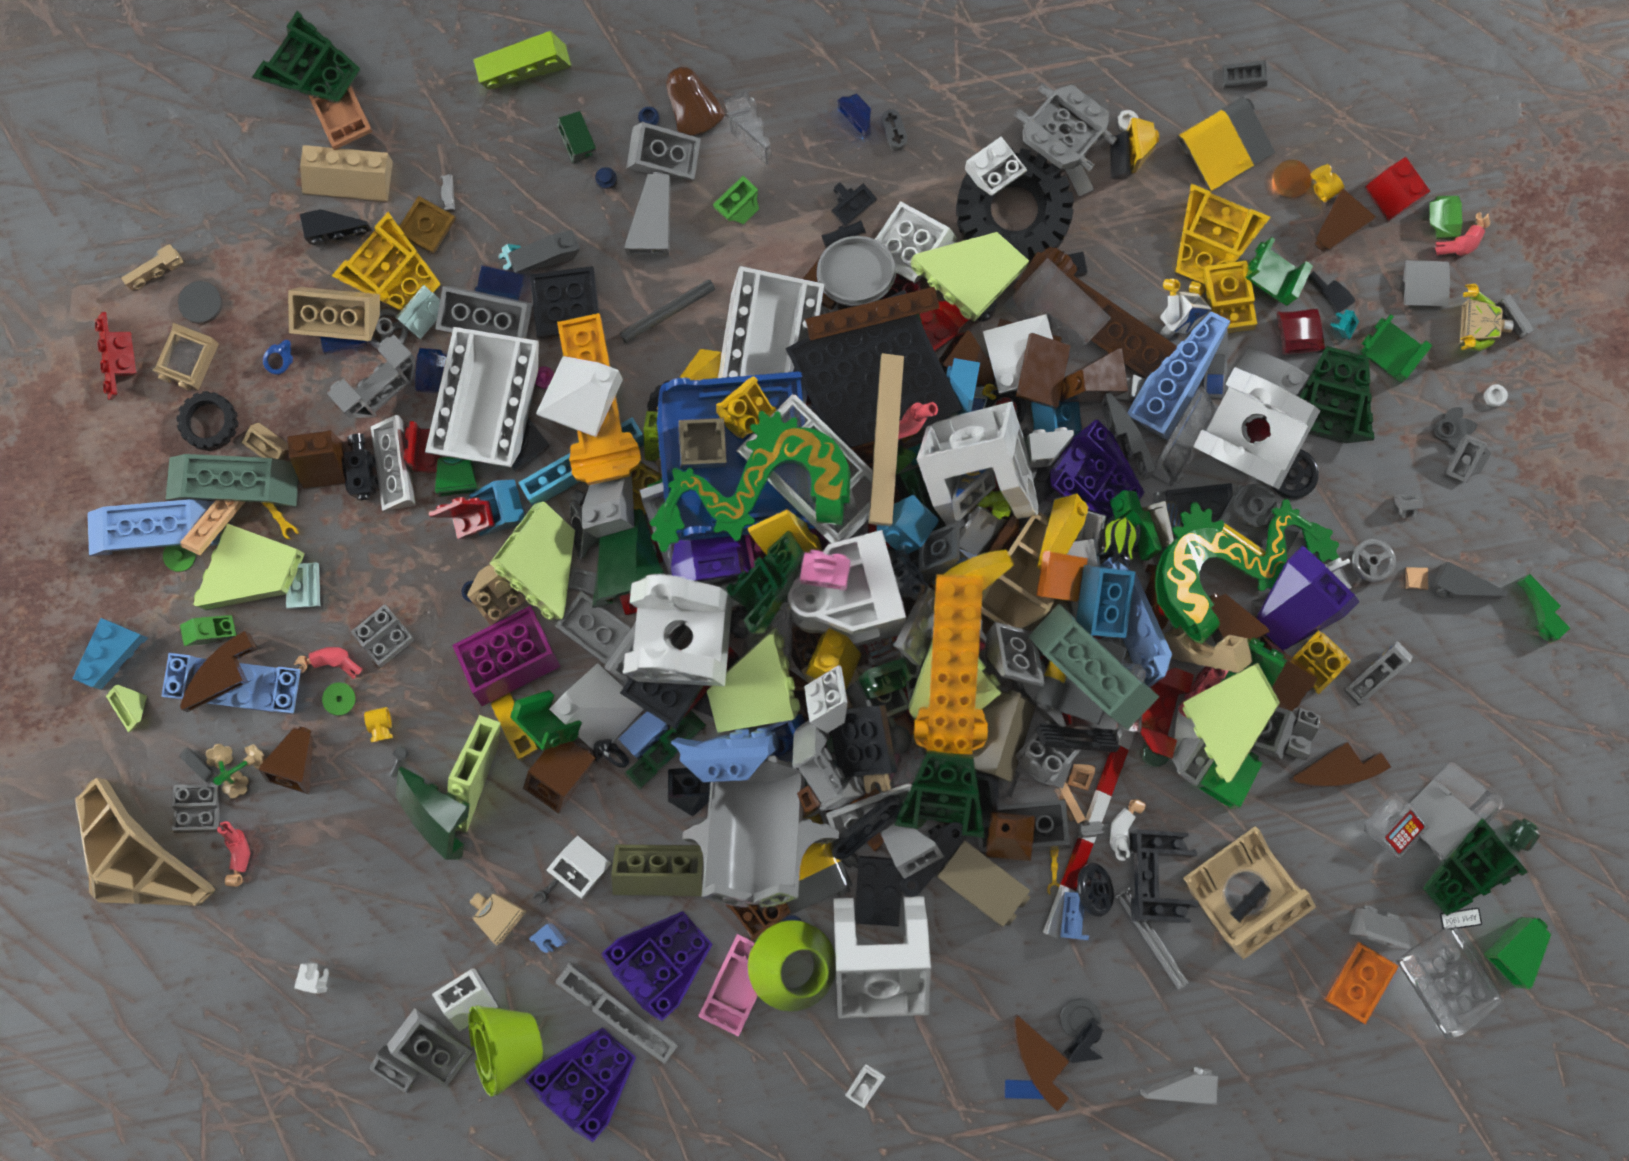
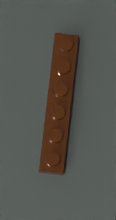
M935 287L806 318L805 321L811 341L940 309Z

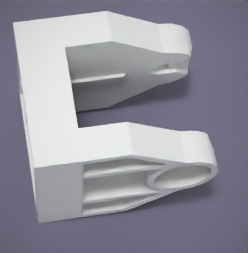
M1234 367L1225 384L1229 388L1208 429L1206 431L1201 430L1193 447L1279 489L1320 410L1287 390L1261 377ZM1266 416V421L1270 425L1271 436L1263 441H1255L1254 444L1250 443L1251 439L1247 434L1246 423Z
M1012 402L944 418L926 427L917 461L933 507L946 526L958 522L960 529L969 520V512L960 521L955 520L952 499L958 475L993 467L1000 490L1010 504L1016 518L1020 519L1038 515V500L1028 450Z
M882 530L829 544L823 551L826 555L842 554L847 556L846 559H850L851 565L846 591L801 584L799 577L793 582L788 593V602L792 608L793 619L801 630L808 633L823 634L828 628H831L849 637L855 646L897 636L906 622V615Z
M648 575L645 579L632 583L630 603L637 607L633 652L625 654L623 674L638 682L725 686L733 601L731 596L721 587L671 575ZM685 623V626L692 630L694 637L692 643L687 648L679 650L672 645L669 636L676 627Z
M924 895L904 896V944L863 946L857 945L853 898H834L838 1018L929 1015L931 967Z

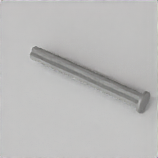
M1126 887L1115 894L1114 898H1118L1131 918V899L1133 897L1128 891L1130 888ZM1134 922L1176 988L1181 989L1188 984L1187 979L1150 923Z

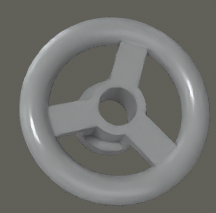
M393 309L380 310V317L384 315L396 317L400 312ZM380 318L378 320L376 330L382 336L381 342L392 335L393 331L401 328L402 332L398 339L403 344L407 338L408 329L400 321L392 323L388 318ZM385 326H389L387 331H383ZM372 336L369 342L378 349L380 343Z
M1369 539L1361 542L1355 548L1352 555V565L1357 575L1369 582H1381L1393 573L1396 557L1394 551L1387 543L1378 539ZM1379 546L1385 552L1377 555L1368 553L1364 548ZM1359 555L1363 557L1362 566L1366 571H1369V575L1361 569L1359 565ZM1370 558L1375 559V565L1371 564ZM1389 558L1387 570L1377 576V569L1381 561Z

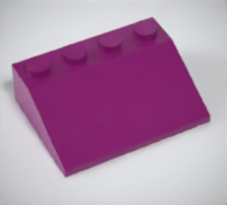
M531 605L452 645L471 691L481 706L561 667Z

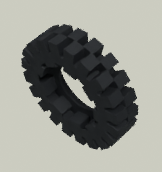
M1020 148V152L1015 153V155L1025 166L1027 172L1004 188L1021 187L1034 196L1038 206V213L1034 222L1026 229L1020 231H1010L999 226L991 213V203L997 193L991 196L979 188L968 173H966L961 188H959L956 216L958 217L957 225L959 232L964 234V241L998 232L1029 260V265L1038 251L1042 253L1049 247L1058 248L1062 244L1072 221L1074 199L1073 192H1069L1070 183L1066 175L1061 177L1060 168L1053 163L1049 165L1047 159L1038 153L1035 157L1030 155L1031 150Z

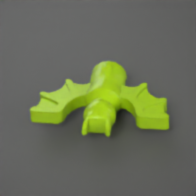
M1001 490L990 491L976 505L977 507L992 508V514L998 519H1001L1003 516L1009 517L1012 510Z

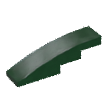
M691 710L676 729L671 727L624 775L639 790L642 789L679 753L678 749L671 742L676 738L692 740L706 724Z

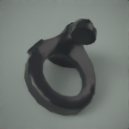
M612 739L598 740L594 743L593 756L596 762L599 761L603 754L607 761L617 767L625 768L628 766L629 758L617 747L616 743H612ZM610 753L617 755L622 760V763L613 760Z

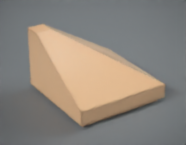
M1406 567V589L1428 590V568Z
M1074 764L1067 785L1088 791L1095 773V765Z

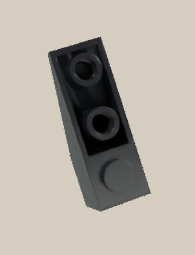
M322 209L300 214L304 238L312 245H321L325 241L332 239L340 241L350 235L362 236L372 231L371 226L365 220Z

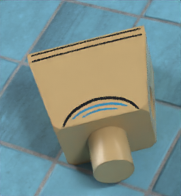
M477 892L469 902L479 910L473 917V920L496 946L504 941L527 912L497 894H492L487 900Z

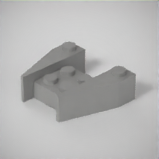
M395 335L385 338L377 349L387 362L379 364L368 379L364 378L357 384L355 390L344 379L335 382L330 387V391L327 394L349 418H375L377 416L376 411L407 384L409 387L412 385L416 359Z
M807 721L798 726L794 732L792 767L794 769L799 768L822 803L819 807L820 810L841 808L864 796L866 793L864 776L844 777L843 771L833 763L830 751L823 747L830 737L831 731L826 733Z

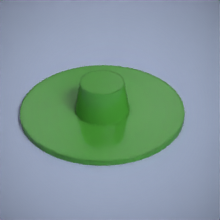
M181 545L166 546L163 552L165 565L170 570L176 572L189 569L196 558V553L182 548Z
M333 683L323 693V706L333 715H344L353 708L355 693L345 683Z

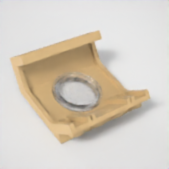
M1256 826L1183 878L1187 884L1186 888L1194 899L1199 901V906L1224 940L1243 960L1316 908L1310 894L1305 889L1301 890L1293 882L1272 854L1261 831ZM1262 881L1271 892L1257 904L1258 908L1256 910L1252 909L1239 923L1229 912L1243 900L1242 897L1245 894L1248 895Z

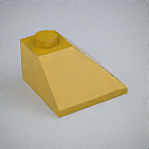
M1131 118L1126 130L1129 132L1131 174L1138 171L1154 151L1156 144L1159 143V132L1155 130L1154 123L1139 118Z

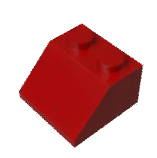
M1407 157L1387 168L1364 187L1388 222L1424 200L1430 193L1429 188Z

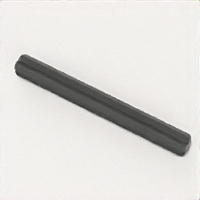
M710 279L704 281L620 332L621 338L625 343L629 342L714 291V284Z

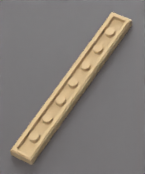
M882 353L880 360L869 524L891 526L893 520L904 356Z

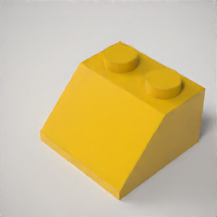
M828 628L821 635L805 674L817 679L839 665L842 668L846 690L859 662L861 653L849 637Z

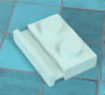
M423 285L395 318L421 339L437 321L440 299Z
M301 563L298 565L294 581L286 594V606L288 609L320 607L319 563Z

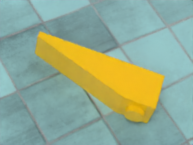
M1077 493L1054 500L1037 564L1040 570L1043 552L1050 551L1067 554L1085 523L1088 506Z

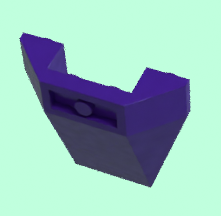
M1098 419L1094 420L1070 441L1050 471L1051 486L1062 497L1077 493L1087 504L1088 511L1105 515L1108 520L1111 516H1114L1110 500L1123 490L1137 492L1139 501L1145 493L1113 434Z
M741 536L739 541H735L732 537L690 541L679 540L674 545L671 561L672 576L696 582L739 576L744 570L747 572L751 570L745 536Z
M1302 545L1286 561L1256 619L1269 629L1270 632L1266 635L1284 651L1315 634L1318 630L1320 631L1341 620L1360 601L1318 558Z
M681 911L618 938L601 954L613 976L645 1011L662 1022L680 1005L713 944L690 918Z
M602 1027L540 1063L524 1082L539 1101L569 1128L593 1143L609 1124L636 1057Z

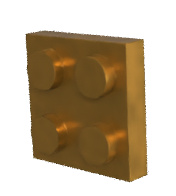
M418 195L399 227L408 240L434 254L455 222L456 217Z

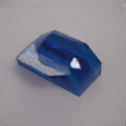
M858 94L849 97L842 96L838 99L837 109L864 139L871 134V108Z
M419 348L415 371V388L417 392L439 393V386L447 358L442 353V350Z

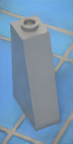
M654 172L647 175L625 242L627 255H669L671 192L669 174Z

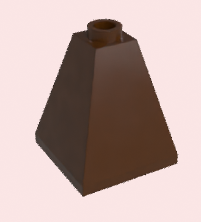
M1342 189L1322 225L1314 245L1322 252H1325V250L1329 251L1368 227L1376 216L1345 189Z
M969 330L957 334L938 359L945 374H947L948 366H953L954 358L979 362L976 387H985L987 384L994 385L996 383L991 363Z
M301 726L298 729L293 728L259 767V771L266 782L309 794L313 749L311 730Z
M990 812L986 857L1031 861L1035 816Z

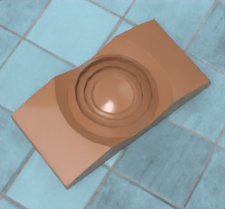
M351 86L339 104L308 95L333 150L373 132Z

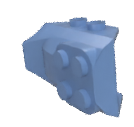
M769 727L758 728L754 732H749V729H737L734 733H730V735L718 736L706 741L676 738L671 742L680 753V762L703 782L748 780L768 756H773L780 748L775 732L771 731Z

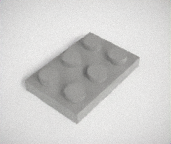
M929 587L927 592L921 595L915 602L894 644L904 656L918 666H921L933 637L935 592Z
M581 591L555 627L606 665L631 628L602 606L592 608L593 599Z

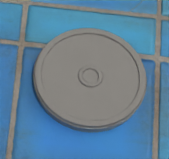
M850 236L832 243L820 256L817 266L818 283L824 284L823 292L835 302L848 306H858L879 300L890 290L896 277V265L889 249L881 242L865 236Z

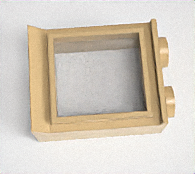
M173 323L172 331L153 371L159 375L158 379L167 383H171V380L178 382L179 387L188 391L191 388L199 390L219 343L210 336Z

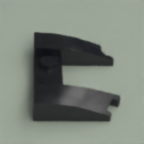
M1140 829L1130 832V854H1134L1135 898L1131 899V921L1191 923V919L1186 918L1190 906L1193 908L1198 907V900L1159 898L1158 856H1197L1196 849L1189 851L1183 838L1189 836L1188 833Z

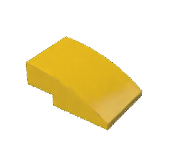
M1247 260L1204 266L1207 304L1212 308L1210 311L1230 320L1227 328L1228 334L1255 330L1258 324L1254 308L1255 298L1252 283L1245 278L1249 271L1247 269Z
M788 510L748 528L749 533L766 555L768 554V548L787 531L793 534L804 552L810 553L811 550L823 552L819 537L809 531L806 522Z
M1007 550L993 551L961 562L943 575L983 576V590H985L1014 564Z

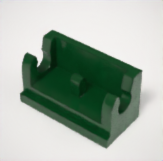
M581 111L558 117L557 128L572 163L574 164L593 156L592 152L596 151V147Z
M904 658L868 669L858 677L868 700L907 686L906 681L911 680V676Z

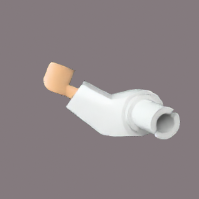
M1137 799L1131 800L1128 806L1129 809L1123 808L1111 822L1109 845L1115 851L1116 858L1121 861L1126 860L1125 854L1127 858L1130 856L1128 829L1136 818L1133 813L1135 811L1141 814L1146 807L1144 802Z

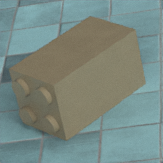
M1000 688L1001 694L982 709L988 723L987 741L984 746L973 750L972 754L959 755L974 757L976 773L993 774L1000 780L1012 783L1019 762L1016 754L1024 746L1036 706L1029 702V698L1021 696V693L1012 690L1005 692Z
M966 841L958 847L936 876L938 880L999 927L1010 926L1017 916L1014 914L1018 907L1023 908L1030 899V896H1028L1030 890Z

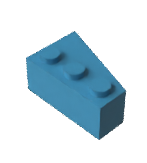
M100 618L72 679L101 690L120 670L123 663L134 655V651L142 643H145L148 637Z

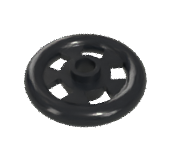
M1300 449L1280 488L1277 489L1271 486L1272 489L1279 495L1290 499H1298L1310 494L1316 487L1319 479V468L1315 459L1308 452ZM1301 459L1307 463L1308 467L1306 469H1303L1298 464ZM1290 470H1296L1297 476H1292ZM1304 475L1310 478L1306 485L1300 482ZM1286 483L1295 484V490L1286 489Z
M1097 863L1084 865L1077 878L1079 899L1083 907L1091 915L1104 916L1110 911L1114 902L1112 880L1108 872ZM1099 900H1102V902H1103V905H1102V906H1100Z

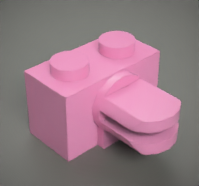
M811 550L810 553L804 552L800 575L801 584L846 591L851 565L850 559H846L847 556L842 554L830 556L817 550Z

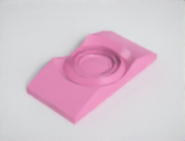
M739 934L736 935L698 1015L699 1018L738 1037L758 997L748 976L749 953L755 942Z

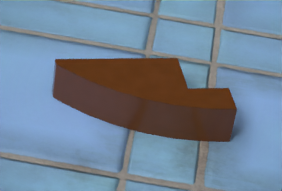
M244 631L231 638L203 663L194 675L180 704L182 711L190 712L248 683L238 659L257 650L250 633Z
M1345 742L1288 780L1292 784L1309 787L1344 786L1377 776L1391 768V765L1382 752L1376 753L1369 759L1361 762L1350 744Z
M1016 1014L1013 1017L1015 1040L1024 1068L1042 1097L1058 1112L1069 1097L1052 1082L1070 1061Z

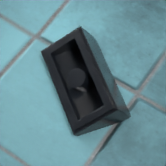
M1124 131L1115 136L1118 139L1113 145L1110 144L1112 179H1127L1130 173L1129 132Z

